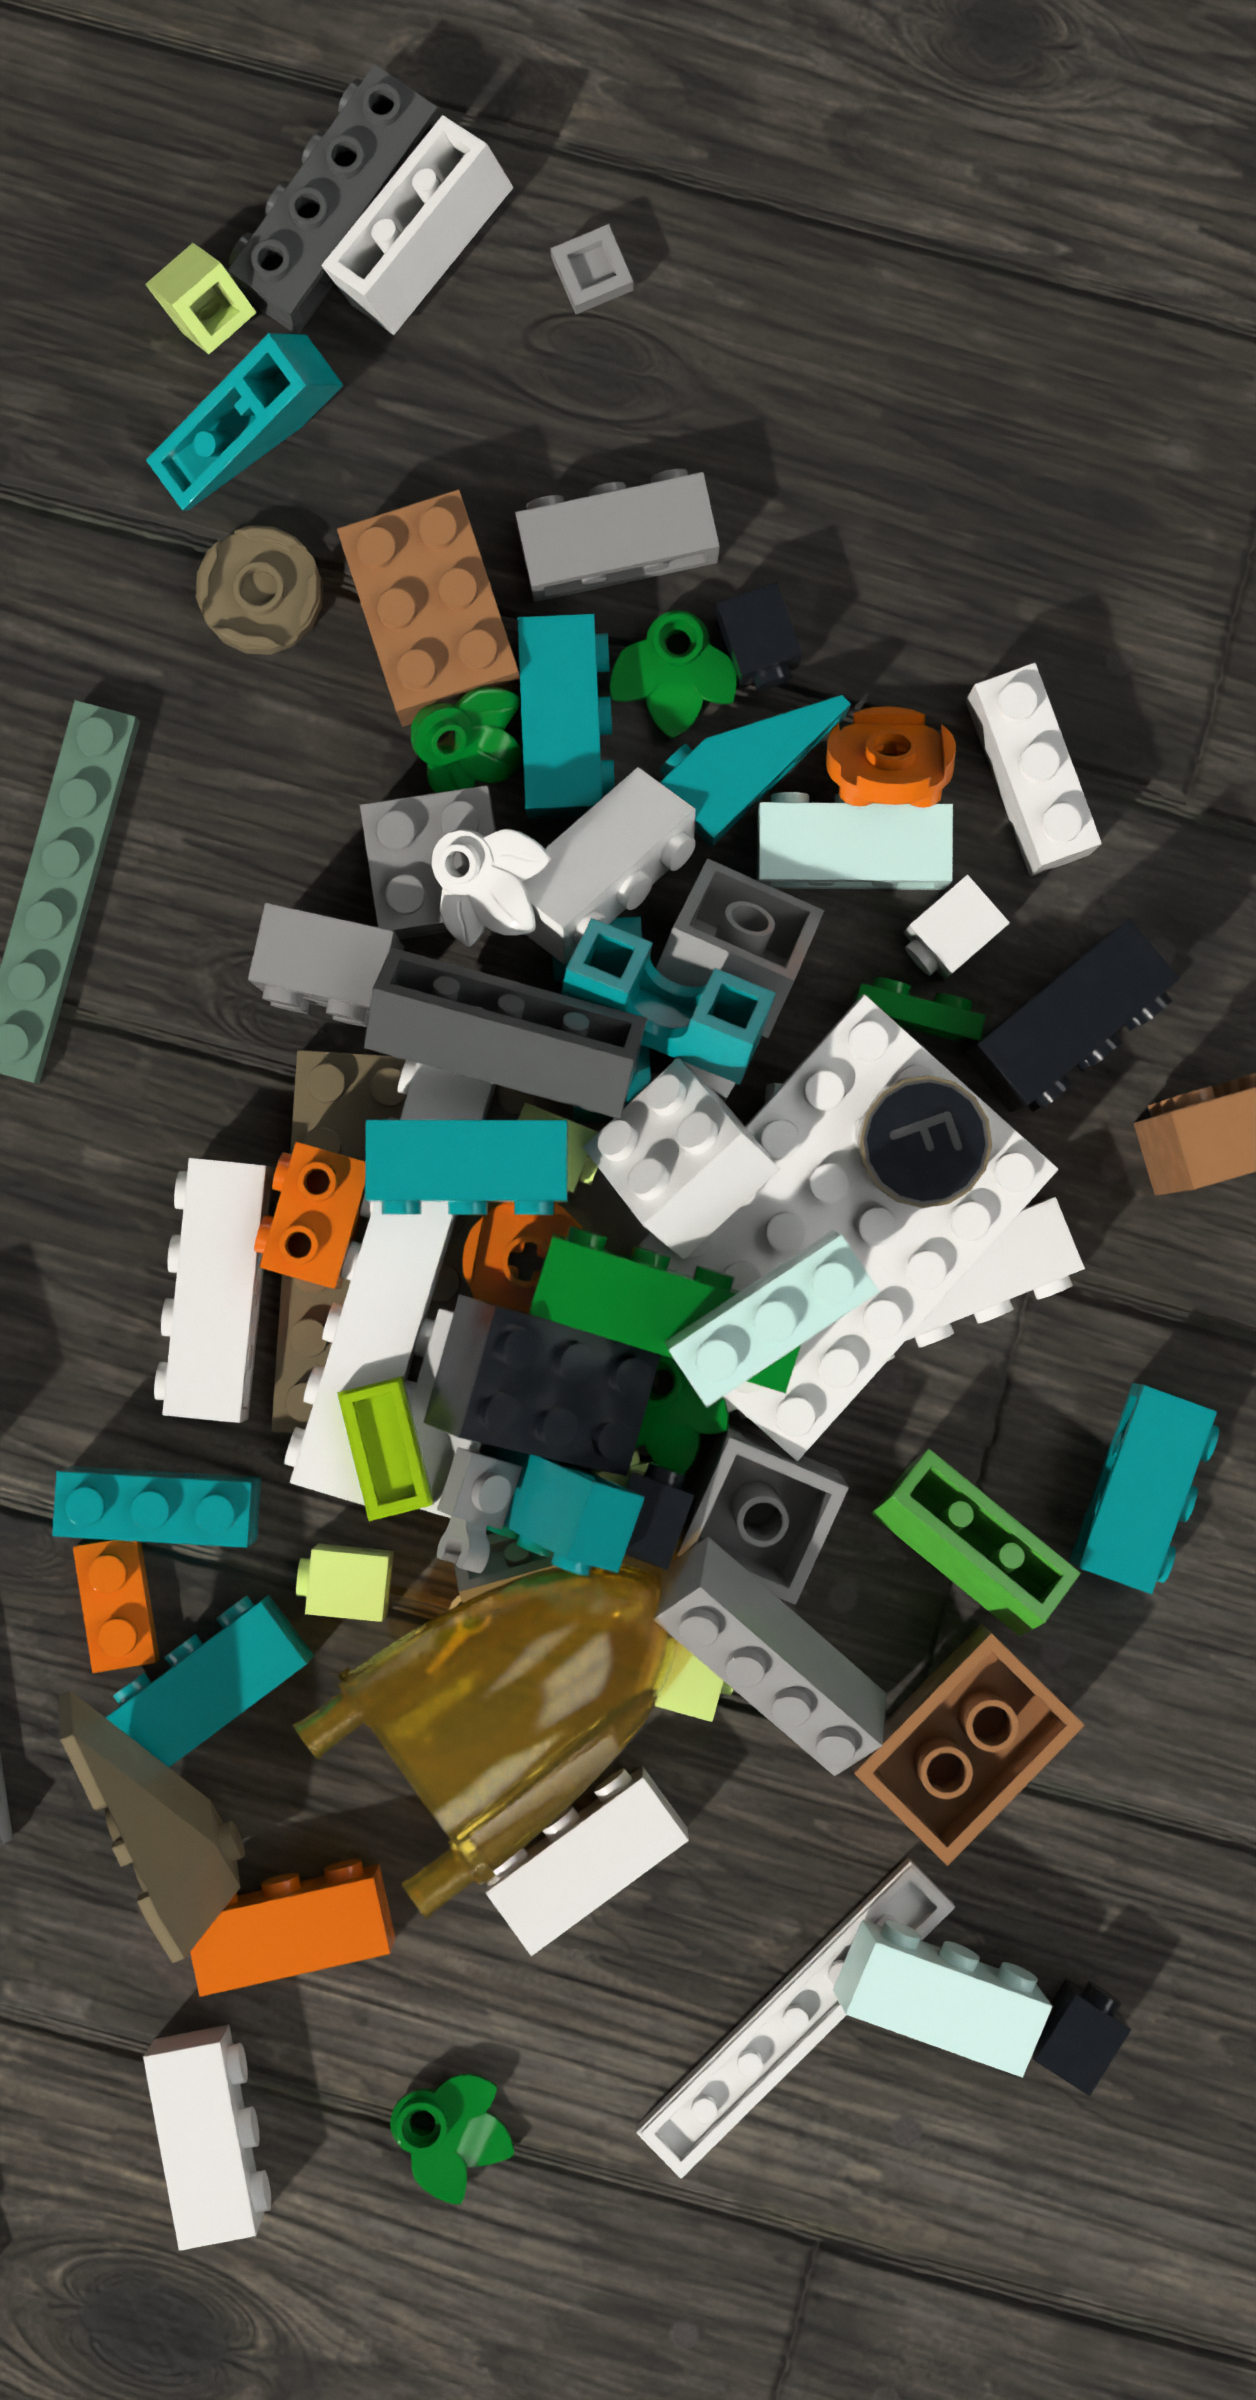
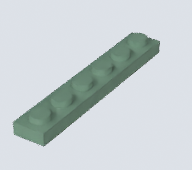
M77 700L74 701L0 967V1074L40 1084L140 721L136 716Z

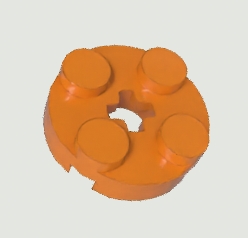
M891 706L863 709L853 714V724L845 726L840 730L838 722L831 729L827 743V771L831 779L840 786V798L852 806H867L872 803L889 805L910 804L920 808L931 807L941 800L942 789L953 777L956 743L953 735L942 724L940 734L935 729L926 726V715L912 709ZM883 754H895L896 756H887Z
M504 1202L492 1208L488 1215L483 1216L472 1227L464 1246L463 1273L474 1298L529 1312L541 1271H534L531 1281L520 1280L519 1268L509 1265L511 1253H521L525 1248V1243H534L538 1245L537 1256L545 1259L553 1233L566 1237L569 1226L583 1229L582 1226L563 1207L554 1203V1215H514V1202Z

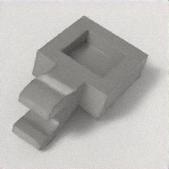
M457 1447L437 1508L438 1511L451 1516L448 1527L438 1544V1559L456 1563V1567L482 1573L487 1564L490 1551L486 1528L490 1526L502 1530L522 1470L521 1466Z

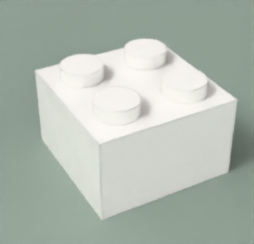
M679 1057L623 1109L620 1119L614 1117L583 1146L584 1150L641 1224L683 1260L780 1170V1167L719 1095Z

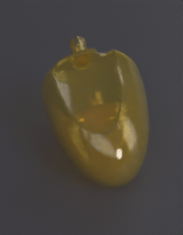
M621 1564L618 1573L592 1566L589 1576H582L555 1567L517 1578L486 1591L425 1623L386 1647L356 1669L352 1670L350 1667H347L337 1674L341 1681V1684L338 1685L341 1692L302 1721H298L293 1725L300 1738L317 1759H320L326 1751L365 1723L368 1727H371L411 1786L451 1840L448 1843L451 1848L411 1879H406L402 1883V1886L426 1919L430 1918L433 1912L474 1881L479 1886L485 1882L490 1887L501 1879L496 1869L519 1852L564 1812L601 1775L642 1727L663 1691L672 1669L678 1642L654 1620L662 1593V1585L658 1577L635 1566Z

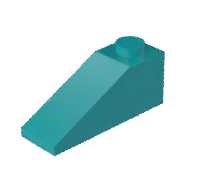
M268 333L146 461L182 511L190 510L302 428L344 385L307 335Z
M843 695L705 738L694 750L685 744L660 768L659 771L665 777L660 783L695 808V832L712 848L813 750L838 722L840 723L847 716L851 703Z

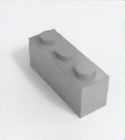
M686 469L666 470L650 478L651 483L626 488L623 482L605 483L589 490L588 497L565 502L564 498L560 495L540 497L530 501L526 505L527 510L515 512L533 602L718 563L720 546L704 473L688 475Z

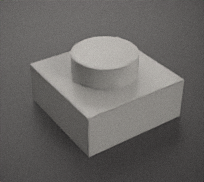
M609 224L550 248L551 259L575 315L633 291V279Z

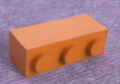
M361 1859L341 1861L323 1869L325 1876L300 1881L298 1873L283 1874L261 1882L262 1890L237 1895L236 1893L190 1951L199 1996L391 1954L396 1937L380 1864L363 1867Z

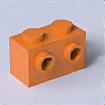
M295 1142L293 1153L283 1152L275 1170L272 1189L281 1192L274 1216L265 1214L257 1232L254 1251L263 1254L259 1268L332 1289H341L344 1278H341L344 1261L351 1242L356 1240L362 1219L360 1210L365 1195V1161Z

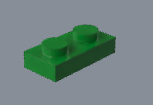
M874 977L872 986L861 983L855 991L852 1006L862 995H866L901 1028L971 1046L980 1040L986 1015L971 1012L973 1002L965 998L936 993L933 1002L909 996L910 985L882 977Z

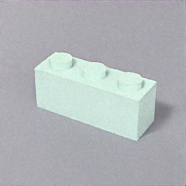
M800 792L775 793L771 795V802H760L757 811L756 880L768 886L787 889L945 890L952 882L953 804H936L925 808L915 807L910 804L889 805L872 803L867 806H852L845 803L839 794L835 795V803H809V794Z
M832 1230L665 1341V1344L706 1407H708L880 1291L842 1234Z
M862 1919L833 1988L846 2015L1022 2078L1053 2007L1036 1984L1038 1981L1037 1977L1026 1969L1007 1962H1003L1000 1969L979 1962L980 1957L976 1953L954 1942L944 1941L942 1948L921 1941V1935L917 1931L893 1920H886L884 1925L880 1926Z

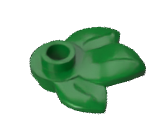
M681 610L669 611L660 615L651 624L646 640L634 643L622 650L611 674L610 693L614 702L623 703L646 699L647 709L656 726L667 737L674 739L685 733L694 724L701 711L703 700L716 704L733 703L737 685L736 671L729 656L709 644L707 628L697 616ZM674 634H681L688 639L690 647L682 654H673L666 647L667 639Z
M478 687L470 690L455 705L433 703L425 706L416 714L411 725V744L420 759L427 763V782L435 793L474 788L475 780L486 783L502 782L512 777L522 768L524 763L522 750L513 736L505 731V728L521 704V698L517 694L499 687ZM451 730L450 734L445 740H443L440 743H437L439 737L444 732Z
M661 1355L635 1449L645 1445L647 1452L656 1464L685 1475L698 1457L701 1447V1433L708 1435L720 1434L728 1430V1409L723 1397L706 1407L676 1360ZM668 1371L673 1377V1387L668 1393L661 1395L655 1388V1379L661 1372Z
M471 2073L458 2074L448 2078L435 2090L427 2088L411 2090L396 2102L391 2114L390 2127L393 2138L403 2150L411 2153V2166L415 2181L423 2190L446 2203L457 2205L462 2203L467 2186V2167L495 2164L507 2160L514 2155V2145L505 2124L496 2115L487 2111L495 2098L497 2084L482 2076ZM424 2110L433 2115L435 2123L428 2129H420L413 2124L411 2116L417 2111Z

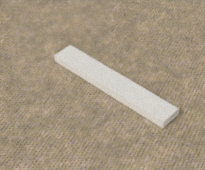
M907 1857L636 2125V2133L682 2179L846 2016L833 1988L862 1919L883 1926L886 1920L902 1923L917 1931L921 1935L922 1941L955 1908L953 1902Z

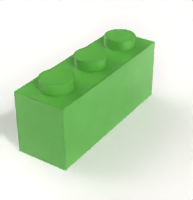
M929 1448L904 1469L871 1512L873 1517L1019 1637L1048 1620L1081 1574Z

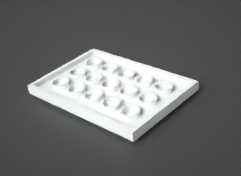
M862 995L745 1126L780 1167V1170L684 1260L651 1232L638 1246L671 1257L668 1269L694 1276L696 1266L698 1265L733 1276L735 1279L731 1289L742 1291L830 1231L834 1230L842 1234L880 1292L801 1344L786 1393L745 1381L724 1395L727 1400L796 1461L805 1454L1059 1170L866 995ZM930 1075L954 1081L976 1097L989 1119L992 1148L986 1171L971 1191L950 1204L920 1208L897 1202L874 1186L861 1164L857 1138L865 1112L880 1091L900 1079Z

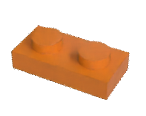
M100 1540L73 1546L92 1673L153 1664L159 1661V1650L142 1543L139 1541Z

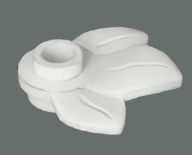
M468 829L455 830L444 835L433 849L431 866L437 882L443 887L440 912L449 932L468 947L473 946L479 940L485 927L502 935L517 936L532 933L536 928L535 916L523 881L541 872L551 862L548 852L533 838L513 829H502L486 837ZM458 851L463 852L469 859L470 868L466 875L458 873L454 868L453 858Z

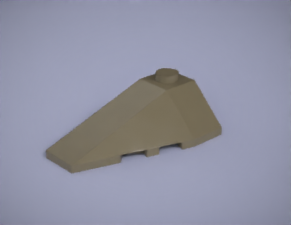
M71 1690L58 1695L60 1740L93 1809L98 1811L105 1808V1818L113 1840L112 1850L120 1867L133 1862L136 1877L144 1892L138 1895L137 1903L148 1925L172 1963L185 1959L240 1889L237 1860L245 1857V1850L239 1831L232 1820L223 1823L210 1799Z

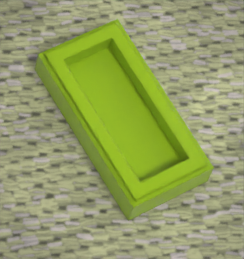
M401 1376L337 1392L368 1520L372 1521L434 1505L435 1502L404 1377Z

